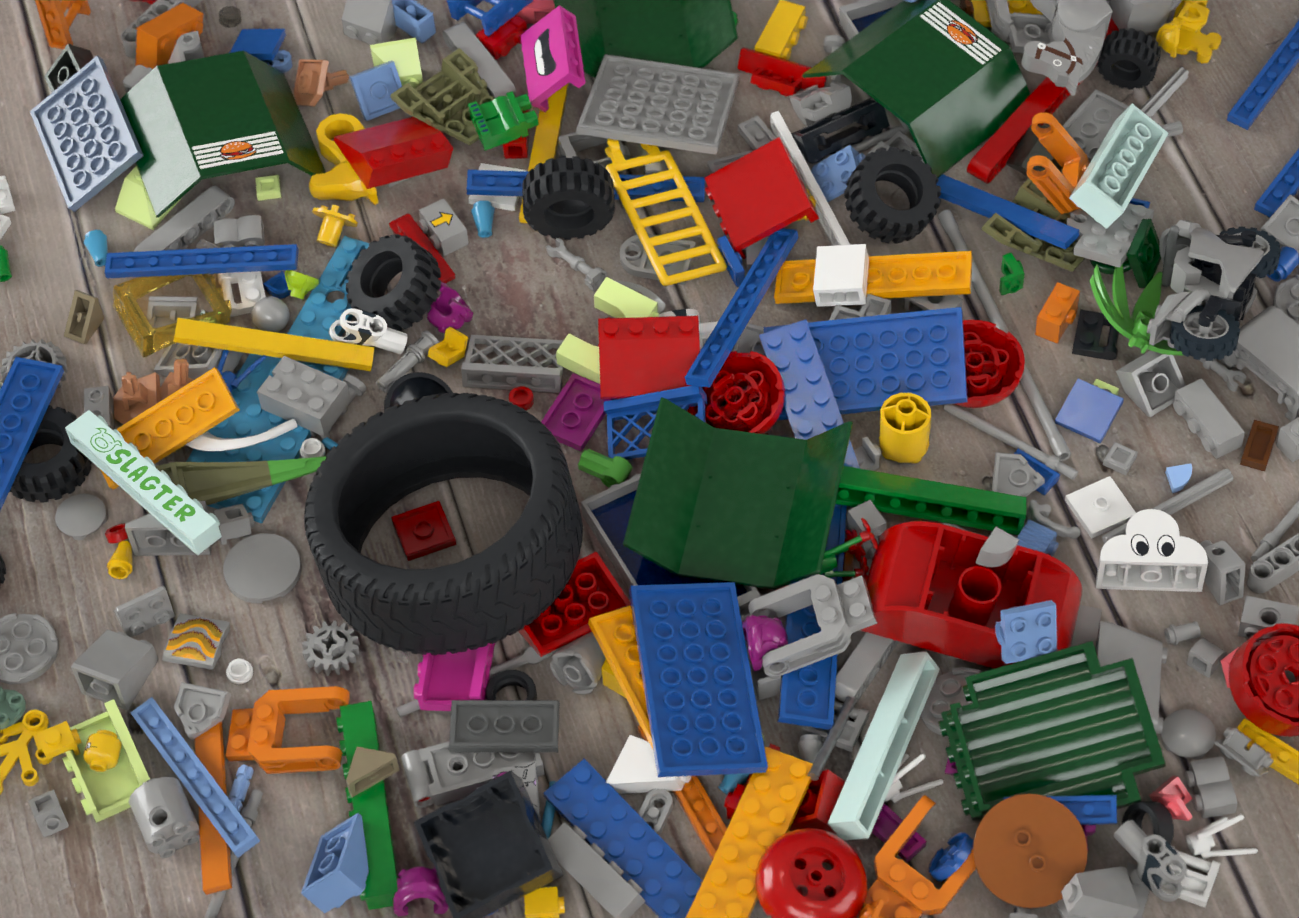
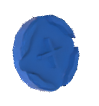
M965 832L951 837L947 842L950 846L945 850L943 848L939 849L932 858L928 872L936 881H943L950 877L970 855L974 840Z

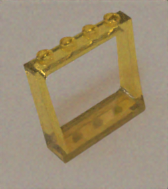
M193 274L137 277L113 286V308L142 357H147L175 344L174 334L177 322L159 328H152L136 299L186 276L193 277L213 309L211 312L188 319L223 325L230 323L231 303L229 300H224L222 288H216L213 275Z

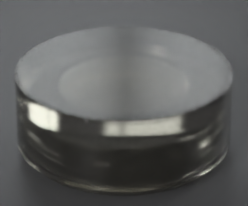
M227 6L219 11V22L224 27H236L242 21L241 11L236 7Z

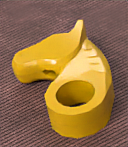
M343 113L330 115L319 123L316 133L321 155L336 166L326 173L313 175L309 181V190L311 195L318 200L353 201L364 197L376 205L379 204L376 188L367 189L336 143L332 141L335 136L365 129L361 122L353 115Z

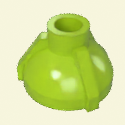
M286 270L284 274L288 289L291 290L290 295L303 300L305 295L309 291L314 290L320 283L319 279L292 270Z

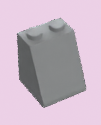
M106 630L72 664L71 669L82 694L103 702H109L114 699L117 707L128 711L157 663L158 658L154 646L148 641H138L130 638L123 632L116 633Z

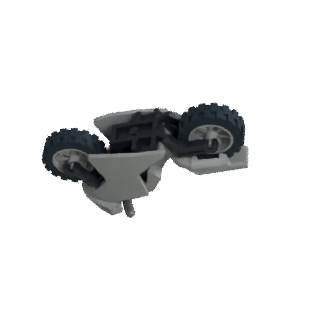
M1180 220L1176 225L1163 231L1159 240L1160 256L1163 263L1162 285L1164 287L1171 286L1176 294L1168 295L1163 305H1158L1155 319H1150L1147 333L1150 334L1149 344L1155 345L1162 340H1168L1169 347L1182 351V354L1187 357L1193 356V359L1200 360L1202 358L1206 359V361H1213L1216 358L1221 360L1224 359V356L1229 357L1232 355L1233 351L1237 348L1240 322L1244 320L1257 294V290L1254 289L1256 277L1264 278L1267 274H1273L1274 270L1277 269L1281 253L1279 241L1276 242V238L1273 235L1269 236L1268 232L1264 230L1258 231L1257 228L1250 227V229L1244 226H1240L1238 229L1232 227L1228 228V231L1223 230L1220 232V235H1215L1211 231L1201 228L1198 223Z

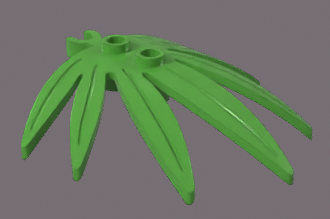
M1097 264L1094 268V275L1090 278L1094 297L1110 324L1129 339L1128 345L1140 348L1143 354L1149 349L1167 355H1183L1182 351L1169 347L1168 340H1162L1155 345L1149 344L1150 334L1147 333L1150 319H1155V312L1160 302L1162 272H1158L1145 287L1133 308L1130 318L1123 264L1120 268L1115 267L1113 274L1112 294L1114 305L1106 291Z

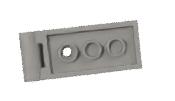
M448 741L420 750L408 751L401 757L414 805L418 808L428 807L433 803L436 806L467 797L477 787L492 781V772L497 769L535 761L538 776L545 775L539 752H450Z

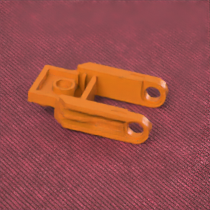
M1038 113L1032 119V132L1063 170L1061 173L1049 158L1037 155L1029 159L1026 174L1061 215L1079 210L1081 208L1070 200L1069 197L1090 164L1088 156L1053 115ZM1047 123L1050 127L1040 128L1038 124ZM1042 166L1045 170L1036 171L1033 167Z
M337 686L267 691L254 703V708L233 709L225 757L229 762L255 760L267 774L329 771L340 768L342 751L337 747L324 745L281 748L286 719L284 714L329 712V709H340V706L349 705L350 692L345 688Z
M926 795L921 797L875 856L874 867L877 879L867 891L864 906L881 899L885 903L879 914L884 918H920L922 915L942 914L976 869L972 849L970 855L960 868L947 879L940 889H936L934 884L902 859L896 858L920 827L923 818L929 810L936 805V802Z

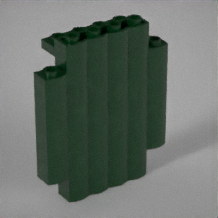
M1093 641L965 677L967 685L962 686L966 701H972V704L962 706L960 702L949 705L951 710L941 712L943 720L938 721L942 737L948 736L950 746L946 747L950 763L955 762L958 770L957 773L953 774L957 789L963 788L966 798L961 800L965 816L971 815L973 821L984 818L990 809L1003 801V797L1021 794H1038L1043 796L1116 795L1117 809L1128 807L1136 802H1141L1134 776L1166 767L1133 658L1100 667Z

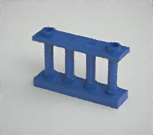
M447 0V4L453 19L458 21L465 14L469 13L482 21L485 35L490 36L533 0H484L494 5L488 12L476 7L483 0Z

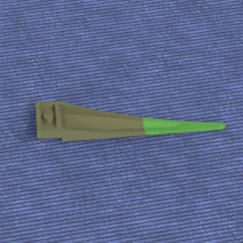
M326 456L250 462H172L155 467L159 471H165L173 484L181 485L189 498L205 501L206 505H211L317 472L318 467H320L323 460L325 461Z

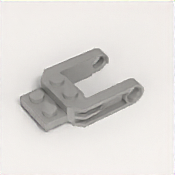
M986 0L993 33L1005 42H1010L1013 53H1024L1025 45L1030 41H1040L1044 44L1055 42L1052 38V23L1044 14H1010L1007 0Z
M817 574L755 598L749 603L750 615L757 617L767 616L770 618L776 616L780 618L813 605L818 625L821 628L819 633L766 653L762 657V664L766 675L771 677L782 676L844 652L851 642L850 636L853 632L877 624L867 585L862 575L837 585L834 579Z

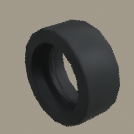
M505 670L497 673L490 679L486 687V700H496V694L502 688L515 685L526 690V700H537L536 686L532 678L525 672Z
M1146 801L1136 802L1127 808L1124 812L1122 825L1128 820H1133L1142 829L1143 817L1148 813L1153 823V835L1161 836L1171 845L1174 836V823L1170 812L1164 805L1159 802Z

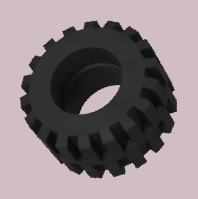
M1123 28L1119 31H1112L1104 40L1097 63L1098 71L1105 80H1109L1110 84L1117 85L1119 88H1143V85H1149L1150 81H1153L1161 55L1160 47H1158L1156 40H1152V36L1145 35L1143 31H1135V29L1131 28L1129 30Z

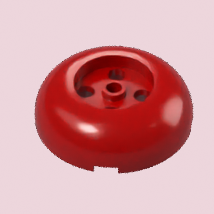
M963 320L968 402L954 404L968 408H982L997 404L1010 396L1022 379L1025 366L1023 349L1018 340L1009 331L1008 333L997 328L994 323L983 320Z
M731 351L710 387H702L707 394V404H705L706 423L714 428L765 434L776 423L784 406L785 386L779 370L770 359L754 351H750V353ZM725 399L727 404L725 406H722V403ZM698 406L690 407L688 412L695 416L698 413Z
M803 828L783 834L768 846L761 856L756 869L755 887L760 905L767 916L770 915L772 918H857L866 900L867 876L858 854L845 840L825 830ZM822 862L830 864L832 870L824 869ZM794 863L805 864V869H797ZM797 887H800L801 891H802L804 894H806V896H803L802 894H800V893L796 890V888H797ZM827 887L832 888L831 894L833 897L831 898L824 894V889Z

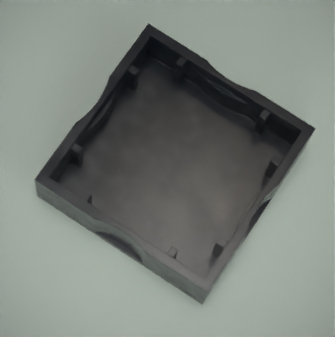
M512 771L478 787L467 797L457 802L446 804L414 821L427 856L436 868L441 890L453 918H483L563 876L524 783Z

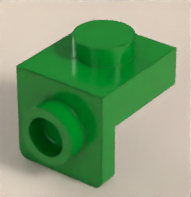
M1011 252L1002 255L1001 271L1004 277L1000 279L999 292L1003 296L1015 293L1023 288L1025 273L1022 263L1016 260Z

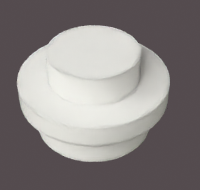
M316 438L306 439L300 448L302 458L323 457L325 454L324 444Z
M239 658L230 662L226 674L230 682L244 684L252 678L253 668L248 661Z

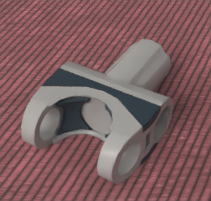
M1128 820L1121 825L1115 832L1114 838L1138 862L1136 872L1139 879L1161 900L1166 902L1177 900L1182 890L1180 882L1185 878L1187 872L1184 860L1164 838L1158 835L1147 836L1133 820ZM1171 864L1179 866L1182 873L1176 876ZM1172 884L1177 891L1174 894H1166L1162 891L1161 886Z

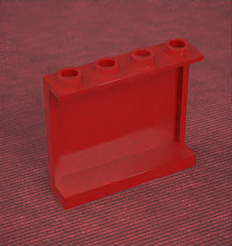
M780 137L704 177L708 185L705 191L709 199L715 202L712 205L717 217H721L723 220L720 226L725 235L730 236L728 240L734 252H739L742 259L746 258L743 249L806 216L810 223L819 219L791 155Z

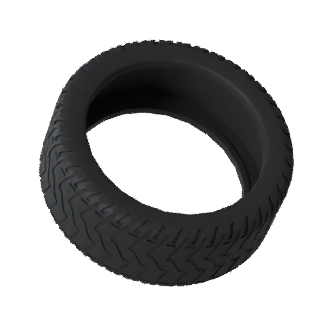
M443 393L442 395L423 396L421 399L415 398L403 402L402 405L396 404L385 409L384 413L381 411L376 413V415L369 417L366 423L364 421L352 429L351 434L347 433L340 439L337 447L334 446L326 455L325 461L321 462L316 475L313 477V482H311L305 503V534L329 598L332 600L337 612L341 614V617L363 636H367L370 640L380 645L383 644L385 647H391L394 650H401L406 653L409 651L412 654L426 655V653H431V655H445L447 652L451 654L466 652L467 649L475 650L487 646L488 643H496L499 640L505 639L507 635L511 636L518 630L520 631L525 625H529L541 613H544L564 590L579 559L583 541V523L571 475L561 446L552 432L523 408L503 399L474 393ZM455 478H486L505 482L524 491L530 497L518 521L501 539L483 552L458 563L432 569H402L380 564L361 554L362 545L372 526L387 509L408 494L430 484Z

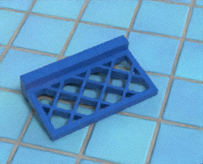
M687 386L605 401L604 411L607 414L608 457L613 459V457L619 456L629 460L646 456L648 448L640 449L637 445L645 436L651 437V434L648 432L654 425L661 397L666 398L686 411L690 407L698 406V413L695 416L706 422L705 404H707V394L699 386ZM649 415L652 419L644 429L636 424L642 416ZM625 419L628 424L620 433L617 432L614 428V421ZM634 426L641 432L631 442L625 438V435ZM621 440L629 444L623 453L615 454V447Z

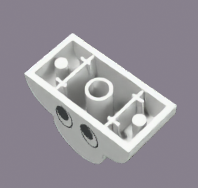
M1156 509L1141 510L1129 519L1125 535L1115 536L1103 545L1097 571L1096 589L1202 592L1208 566L1207 554L1198 542L1191 538L1180 536L1179 527L1169 514Z

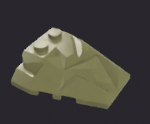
M460 48L442 60L440 72L415 89L407 83L390 94V98L405 113L468 145H472L479 140V136L470 118L468 104L477 101L478 105L494 100V97L490 96L486 89L487 84L485 80H481L478 74L476 63Z
M1029 178L1019 188L1015 199L1012 201V203L1066 225L1067 218H1070L1068 213L1061 215ZM997 213L981 229L1001 244L1072 272L1085 259L1084 257L1073 255L1074 246L1078 240H1075L1065 250L1024 233Z

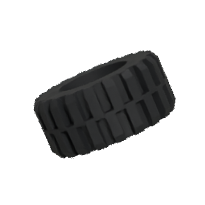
M890 147L888 150L880 148L876 152L869 153L859 163L846 183L847 188L844 191V197L848 199L845 202L846 210L851 211V220L859 224L857 228L862 232L864 230L868 232L869 237L874 240L878 237L881 239V242L889 243L893 240L895 244L902 243L904 240L909 241L925 229L940 207L941 200L939 196L941 195V187L936 185L939 181L936 174L931 173L932 168L928 163L924 164L919 155L913 156L909 150L903 149L899 151L897 147ZM889 181L898 185L906 193L910 209L897 210L886 205L877 194L875 182Z
M561 156L555 160L551 158L546 160L545 163L537 164L534 169L528 172L523 180L524 218L531 228L538 231L541 235H550L554 239L564 238V240H571V238L576 237L580 239L584 238L585 235L591 236L596 234L597 230L601 231L604 229L615 213L614 184L611 174L598 162L593 163L591 159H580L579 156H572V158Z
M393 234L380 237L379 241H372L367 249H362L358 259H354L352 263L353 268L348 272L347 279L349 282L346 283L348 303L352 309L362 310L382 317L386 321L388 328L401 331L402 328L408 329L413 326L412 323L421 321L423 319L422 316L431 310L433 301L436 302L438 297L437 290L441 286V280L438 279L441 278L438 262L430 252L407 236ZM402 271L397 285L385 295L390 281Z
M51 405L48 406L27 454L31 450L47 444L59 445L62 448L57 455L45 462H23L9 491L13 493V496L19 499L24 497L29 502L39 500L40 503L49 502V499L53 498L59 500L62 498V495L66 493L69 495L74 492L77 485L81 486L85 481L84 475H89L93 462L71 444L65 427L77 419V416L72 412H66V409L56 406L53 409Z

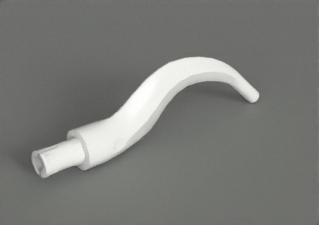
M291 419L264 433L243 438H219L206 431L187 443L186 446L202 451H227L245 448L297 428V423L294 419Z

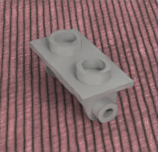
M1229 726L1223 733L1226 738L1215 741V744L1221 748L1220 751L1223 755L1230 759H1236L1242 764L1243 770L1252 776L1267 774L1269 771L1264 767L1269 768L1274 761L1271 758V754L1256 743H1253L1248 750L1246 746L1251 739L1237 728L1233 729Z

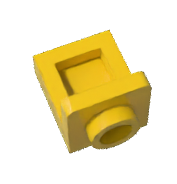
M448 327L445 331L444 340L430 347L427 357L445 367L452 365L464 358L468 336L452 327Z
M67 721L36 733L47 760L72 749L75 756L81 754L77 745L82 742L77 729L71 730Z

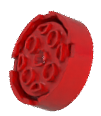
M1279 623L1259 630L1236 650L1229 667L1230 690L1240 711L1255 726L1277 736L1292 737L1299 735V626L1288 623ZM1284 671H1291L1296 681L1289 683V679Z

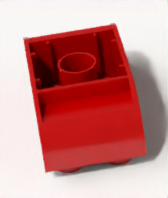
M905 522L888 528L877 540L878 548L874 551L866 582L877 624L861 629V631L996 669L1013 664H1006L1002 660V646L996 636L995 626L996 622L1001 621V610L1052 600L1056 604L1057 651L1069 648L1072 644L1082 598V585L1073 570L1060 560L1044 552L1017 545L1014 554L1008 562L997 567H985L977 564L976 560L981 548L989 537L936 522Z

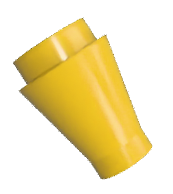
M119 542L107 563L108 573L115 579H125L132 573L133 549L130 542Z

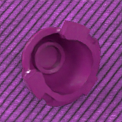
M441 282L440 296L436 299V302L433 301L431 304L432 308L428 312L427 319L434 327L438 328L439 332L445 334L448 327L456 330L461 328L464 322H470L474 313L455 289Z
M749 615L745 618L742 624L754 671L760 670L763 662L762 657L766 653L788 645V636L779 618L773 619L767 616L757 617L755 615Z
M420 866L408 870L402 869L399 872L397 892L393 898L394 913L398 917L408 915V906L406 904L416 898L433 900L435 902V914H444L448 910V904L441 890L435 867L430 869Z

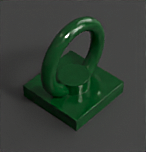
M1142 219L1126 254L1128 260L1123 262V273L1132 269L1139 288H1145L1149 284L1161 260L1159 238L1152 219ZM1090 259L1094 268L1098 264L1101 273L1114 274L1115 266Z

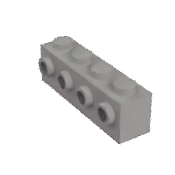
M564 822L548 838L557 862L614 918H630L646 902L640 895L643 890L632 879L626 882L621 877L624 871L613 860L608 864L602 858L605 853L595 843L589 846L584 841L587 835L576 825L571 828Z

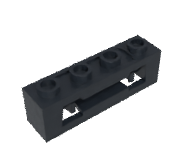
M871 97L791 133L805 161L813 164L820 162L823 156L835 154L847 145L861 143L863 138L867 136H875L882 133V129L889 127L890 124L885 108ZM856 121L857 124H861L859 127H850L826 139L820 135L822 133L830 134Z

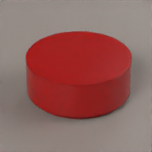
M525 386L515 387L509 393V402L524 410H528L534 404L533 392Z
M126 523L115 525L105 532L108 543H118L128 538L125 530Z

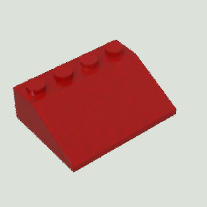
M415 117L335 136L333 139L367 189L448 168L454 149L441 131Z
M698 316L598 319L601 399H621L692 386L686 385L685 376L700 353Z
M596 551L577 561L573 574L559 597L537 619H534L529 625H525L518 632L542 657L592 632L588 625L589 618L630 606L631 602Z

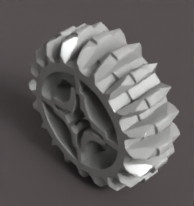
M32 339L29 344L22 341V346H14L13 352H6L7 358L2 359L0 373L3 383L16 357L62 365L64 373L57 388H62V381L66 380L68 366L65 355L51 341L46 343L41 339L36 343Z

